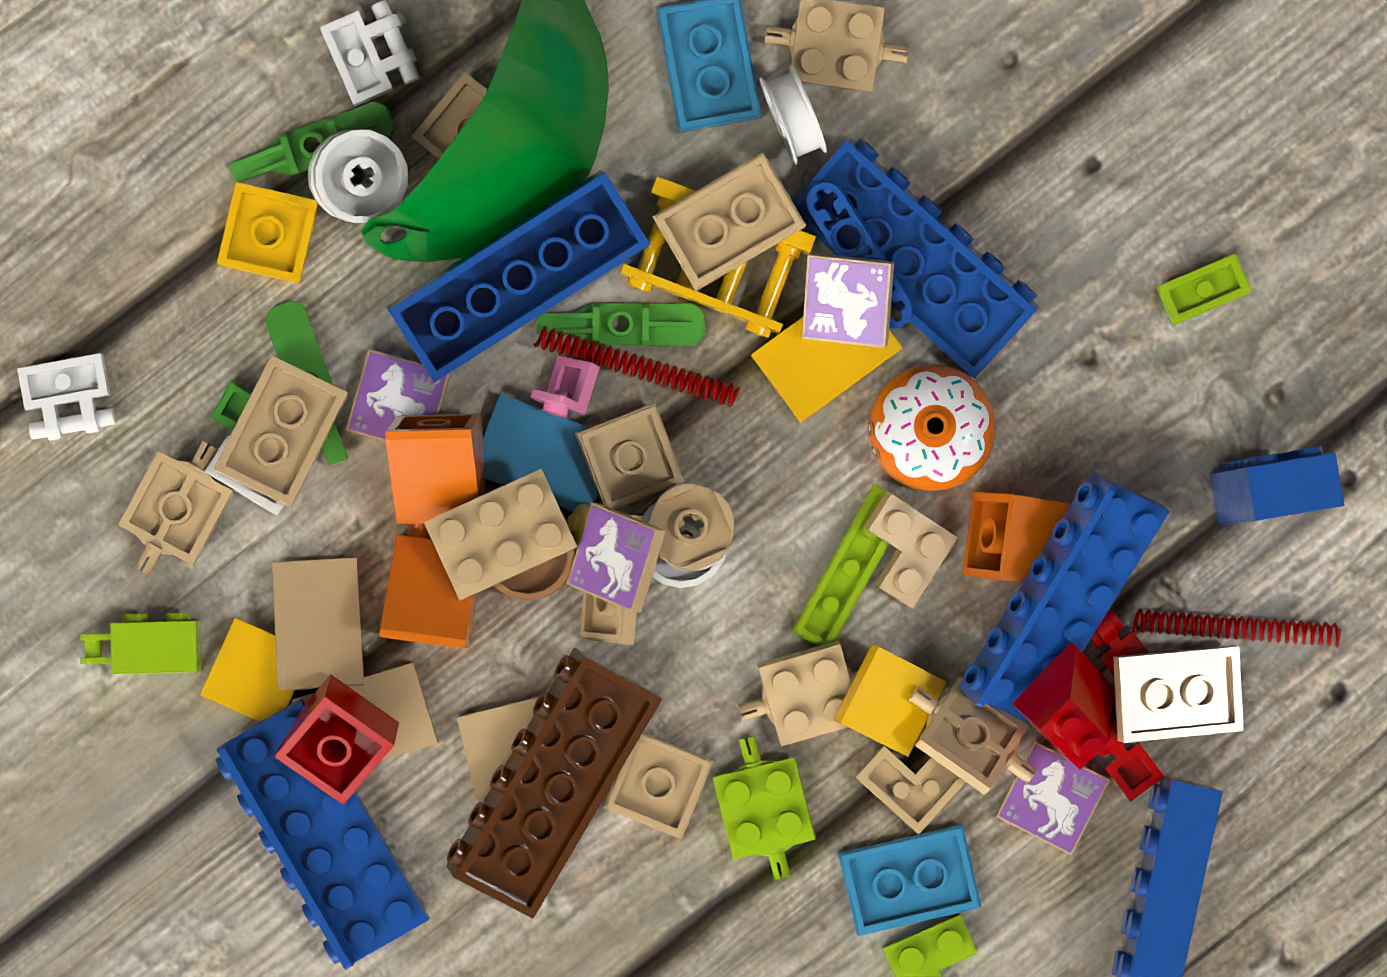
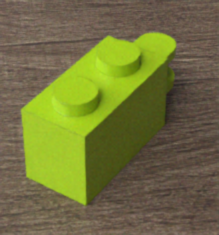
M190 612L164 613L165 621L148 622V613L122 614V622L110 623L111 633L80 634V641H84L85 657L80 658V664L111 663L112 674L202 671L201 620L190 621ZM101 640H111V657H102Z

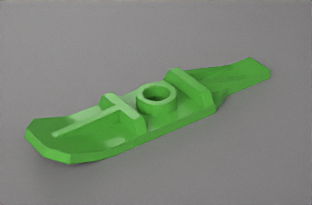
M373 101L353 110L280 134L265 151L232 162L230 166L235 181L239 183L270 172L293 176L308 171L313 153L307 152L304 144L310 137L319 139L321 144L328 136L342 130L363 129L372 130L387 136L391 140L396 127L389 107Z
M291 300L272 307L265 319V323L278 359L333 385L305 306ZM337 419L322 446L329 466L349 459L337 427Z
M590 303L574 313H543L537 317V334H540L542 328L547 326V334L550 333L551 329L555 328L556 334L563 330L564 334L579 335L582 340L587 338L589 344L595 340L596 345L603 343L604 345L696 346L705 337L706 314L694 303ZM618 316H625L629 320V327L624 332H618L613 328V320Z

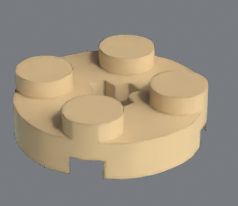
M690 483L669 489L658 499L649 520V524L666 530L659 557L678 570L699 571L709 568L718 563L732 546L735 529L732 510L722 495L707 487ZM691 516L694 521L702 520L704 523V527L699 529L700 536L692 539L689 534L682 535L679 529L685 526L684 518Z

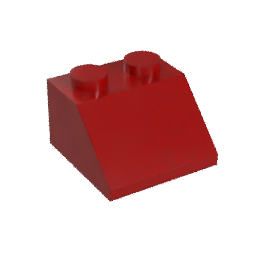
M1070 642L1019 695L1012 705L1055 749L1081 770L1110 740L1115 688L1085 655Z
M330 674L305 704L275 752L274 757L344 805L395 745L399 722Z

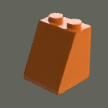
M482 413L397 416L385 431L397 524H408L409 528L426 530L425 521L486 494Z
M973 492L962 575L1023 583L1030 572L1032 562L1041 554L1052 536L1055 525L1063 518L1071 503L1013 494Z
M408 528L407 536L396 535L379 637L465 649L470 647L477 593L459 601L428 530Z

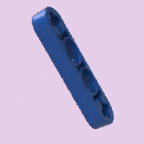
M823 181L810 189L807 195L808 210L836 255L888 261L846 192L839 184L833 181ZM821 189L826 194L834 192L837 195L838 199L833 202V206L838 214H841L846 209L850 217L839 220L831 229L826 221L833 219V215L828 208L819 209L816 205V202L820 199L818 192ZM844 225H853L860 231L861 241L853 249L842 247L837 239V233ZM895 271L893 272V285L895 289H892V301L899 302L901 300L905 307L901 310L902 319L897 320L894 315L890 316L889 329H897L904 326L914 313L912 298Z

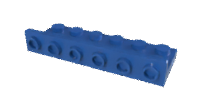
M852 138L847 139L792 201L806 224L805 228L835 254L808 210L807 195L810 189L823 181H833L839 184L846 192L887 260L894 262V271L914 304V313L909 321L975 379L1036 312L1039 306L1033 300L1037 297V294L1020 279L1015 284L1002 273L1006 267L993 254L986 251L982 255L970 244L974 238L957 223L950 227L939 217L943 211L934 201L926 195H923L920 199L907 188L911 182L893 166L886 170L875 159L879 156V153L862 138L857 143ZM823 189L818 192L820 199L816 202L819 209L828 208L834 217L826 221L830 229L839 220L850 217L846 209L841 214H838L835 210L833 202L838 198L834 192L826 194ZM844 225L839 229L837 239L842 247L853 249L859 245L861 234L855 226ZM891 299V305L901 313V310L905 307L904 303L901 300L893 302Z
M1093 470L1091 471L1086 481L1077 489L1075 499L1067 512L1055 525L1052 536L1041 554L1032 562L1030 572L1022 585L1010 598L1008 607L998 624L989 632L985 645L977 658L965 671L959 688L973 704L983 707L986 703L1029 722L1012 703L1070 642L1083 652L1170 511L1165 506Z
M300 699L223 743L216 749L219 757L215 760L225 779L229 781L233 778L241 794L237 795V799L243 811L248 817L254 815L263 829L259 832V837L266 850L270 854L276 852L284 865L280 872L287 886L292 891L298 889L304 899L305 904L302 905V910L308 922L314 928L318 925L327 939L323 942L328 956L334 964L340 962L343 968L347 970L358 960L430 919V916L357 791L343 805L274 757L275 752L305 706L303 699Z

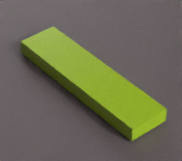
M876 484L872 485L793 627V633L817 646L836 640L889 543L864 528V525L887 490ZM899 498L900 500H902L903 502H905V503L908 504L909 506L911 505L910 503L906 502L905 500Z

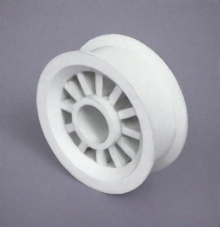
M790 65L789 73L768 82L761 77L760 83L766 102L794 165H797V157L821 148L826 153L827 148L818 120L794 67Z

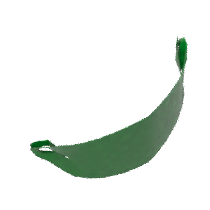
M521 0L516 20L482 102L429 173L406 199L391 212L367 221L361 230L366 244L383 255L397 260L435 262L463 258L588 177L596 159L605 128L609 84L607 59L601 35L585 0H557L558 2L555 0ZM389 228H401L407 231L404 237L394 242H385L380 238L381 234ZM421 228L428 229L429 232H426V231L422 230Z

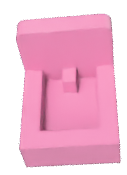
M557 356L547 392L532 389L530 398L544 404L542 411L553 416L567 418L568 412L585 415L600 367L591 362Z

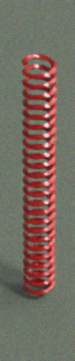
M547 326L542 328L536 343H533L534 348H536L541 342L542 350H545L549 345L551 353L558 346V355L563 354L566 348L565 354L567 358L572 355L573 351L574 359L576 360L579 359L581 354L582 361H587L590 356V362L593 364L598 359V366L600 368L603 367L607 359V370H610L615 362V373L619 372L623 365V375H626L631 367L630 375L632 378L636 376L639 370L638 378L642 380L647 373L648 383L652 381L655 375V384H660L663 378L664 388L669 385L672 378L671 389H676L680 381V393L685 390L688 383V395L692 394L696 386V397H699L704 389L703 398L706 400L712 391V402H715L720 394L719 403L721 405L724 404L728 397V407L733 405L740 391V387H737L734 391L733 383H730L726 389L725 380L721 381L718 386L717 378H714L709 386V375L705 376L701 383V373H698L693 380L694 373L692 370L688 372L685 378V368L680 369L677 375L678 369L676 365L671 368L670 373L668 363L664 364L661 370L660 360L653 367V359L649 358L644 367V355L639 358L636 364L637 355L633 353L628 362V350L624 351L620 359V348H617L612 356L613 348L611 345L608 346L604 354L605 345L601 343L596 351L595 340L591 342L588 348V339L585 338L579 348V335L575 337L571 345L572 334L569 333L563 343V330L558 333L555 340V328L551 329L547 337Z
M1139 609L1136 612L1133 624V632L1135 633L1140 616L1141 632L1144 633L1149 615V632L1152 634L1154 633L1157 617L1158 633L1160 635L1162 634L1166 616V634L1170 635L1174 617L1175 635L1178 636L1181 619L1183 618V635L1186 637L1191 618L1192 636L1195 637L1198 620L1200 619V636L1203 638L1208 619L1210 639L1213 637L1215 621H1217V637L1220 639L1225 620V638L1227 640L1230 638L1233 622L1234 639L1237 640L1242 621V639L1245 641L1250 622L1251 640L1254 641L1259 622V640L1262 642L1267 623L1269 643L1272 641L1275 624L1276 642L1279 643L1281 641V632L1284 624L1286 644L1289 642L1292 625L1293 643L1296 644L1298 642V632L1301 625V643L1303 645L1306 644L1307 630L1310 627V644L1312 646L1315 642V633L1318 626L1319 646L1323 645V635L1325 628H1327L1328 647L1331 646L1332 633L1335 627V646L1337 648L1340 646L1342 631L1335 622L1331 626L1327 622L1321 625L1319 621L1314 625L1311 621L1304 624L1302 620L1296 624L1293 619L1289 623L1285 619L1279 623L1276 618L1272 622L1269 618H1265L1262 622L1260 617H1257L1254 621L1251 616L1246 620L1243 616H1240L1237 620L1234 615L1229 619L1226 615H1223L1220 619L1217 614L1211 617L1209 613L1203 618L1201 613L1194 616L1192 612L1186 617L1184 612H1181L1178 616L1175 611L1169 616L1166 610L1161 615L1159 610L1152 614L1150 609L1145 614L1142 609Z

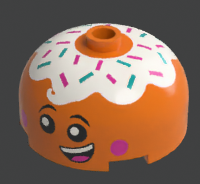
M920 365L902 371L893 377L878 393L868 417V440L875 460L882 470L895 481L913 490L924 492L944 491L965 483L976 475L986 463L995 441V414L985 391L973 378L964 372L945 365ZM931 418L941 420L943 429L939 434H932L928 431L927 423Z

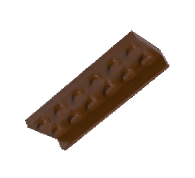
M573 648L570 655H565L559 661L554 673L556 679L549 691L543 692L538 697L533 707L534 716L526 729H521L515 736L511 746L513 751L505 766H499L494 772L490 781L491 790L483 803L479 802L475 805L468 820L470 826L462 839L458 838L455 840L447 855V868L455 879L532 919L537 914L662 700L657 694L587 657L577 648Z

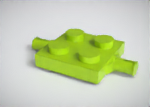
M756 736L748 737L751 753L747 739H739L738 742L740 743L745 764L733 772L712 777L733 860L751 855L768 856L773 879L778 880L782 877L778 862L783 878L789 877L791 873L785 851L796 844L816 840L796 756L777 761L761 760Z

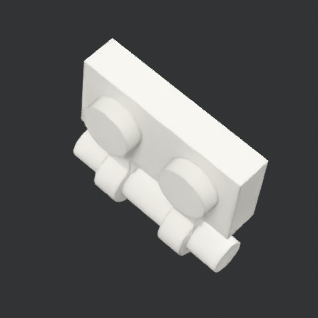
M386 0L371 6L377 20L365 26L360 12L356 11L320 27L355 107L392 91L393 87L387 76L391 72L399 70L405 84L420 79L414 64L417 62L414 51L407 48L399 30L402 27L397 14H392ZM379 36H384L392 56L380 60L372 42L373 39Z
M102 353L17 368L24 409L30 411L42 408L44 421L29 423V433L32 440L48 437V440L52 441L62 439L63 434L83 430L90 434L100 432V427L116 424L113 408L97 411L95 406V398L111 396L104 355ZM73 402L80 403L81 414L59 417L57 405Z

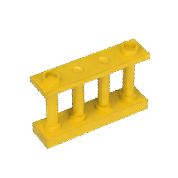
M657 176L651 196L658 199L656 206L660 207L658 211L660 213L696 191ZM655 221L647 239L651 245L644 248L637 268L623 264L621 275L628 277L626 285L646 293H650L651 288L655 287L747 322L745 330L769 338L771 332L779 334L783 325L771 319L794 258L799 259L801 253L808 256L816 236L799 231L777 244L775 251L778 252L756 313L732 305L747 262L724 275L716 298L692 290L693 286L683 269H681L676 283L652 275L665 242V238Z

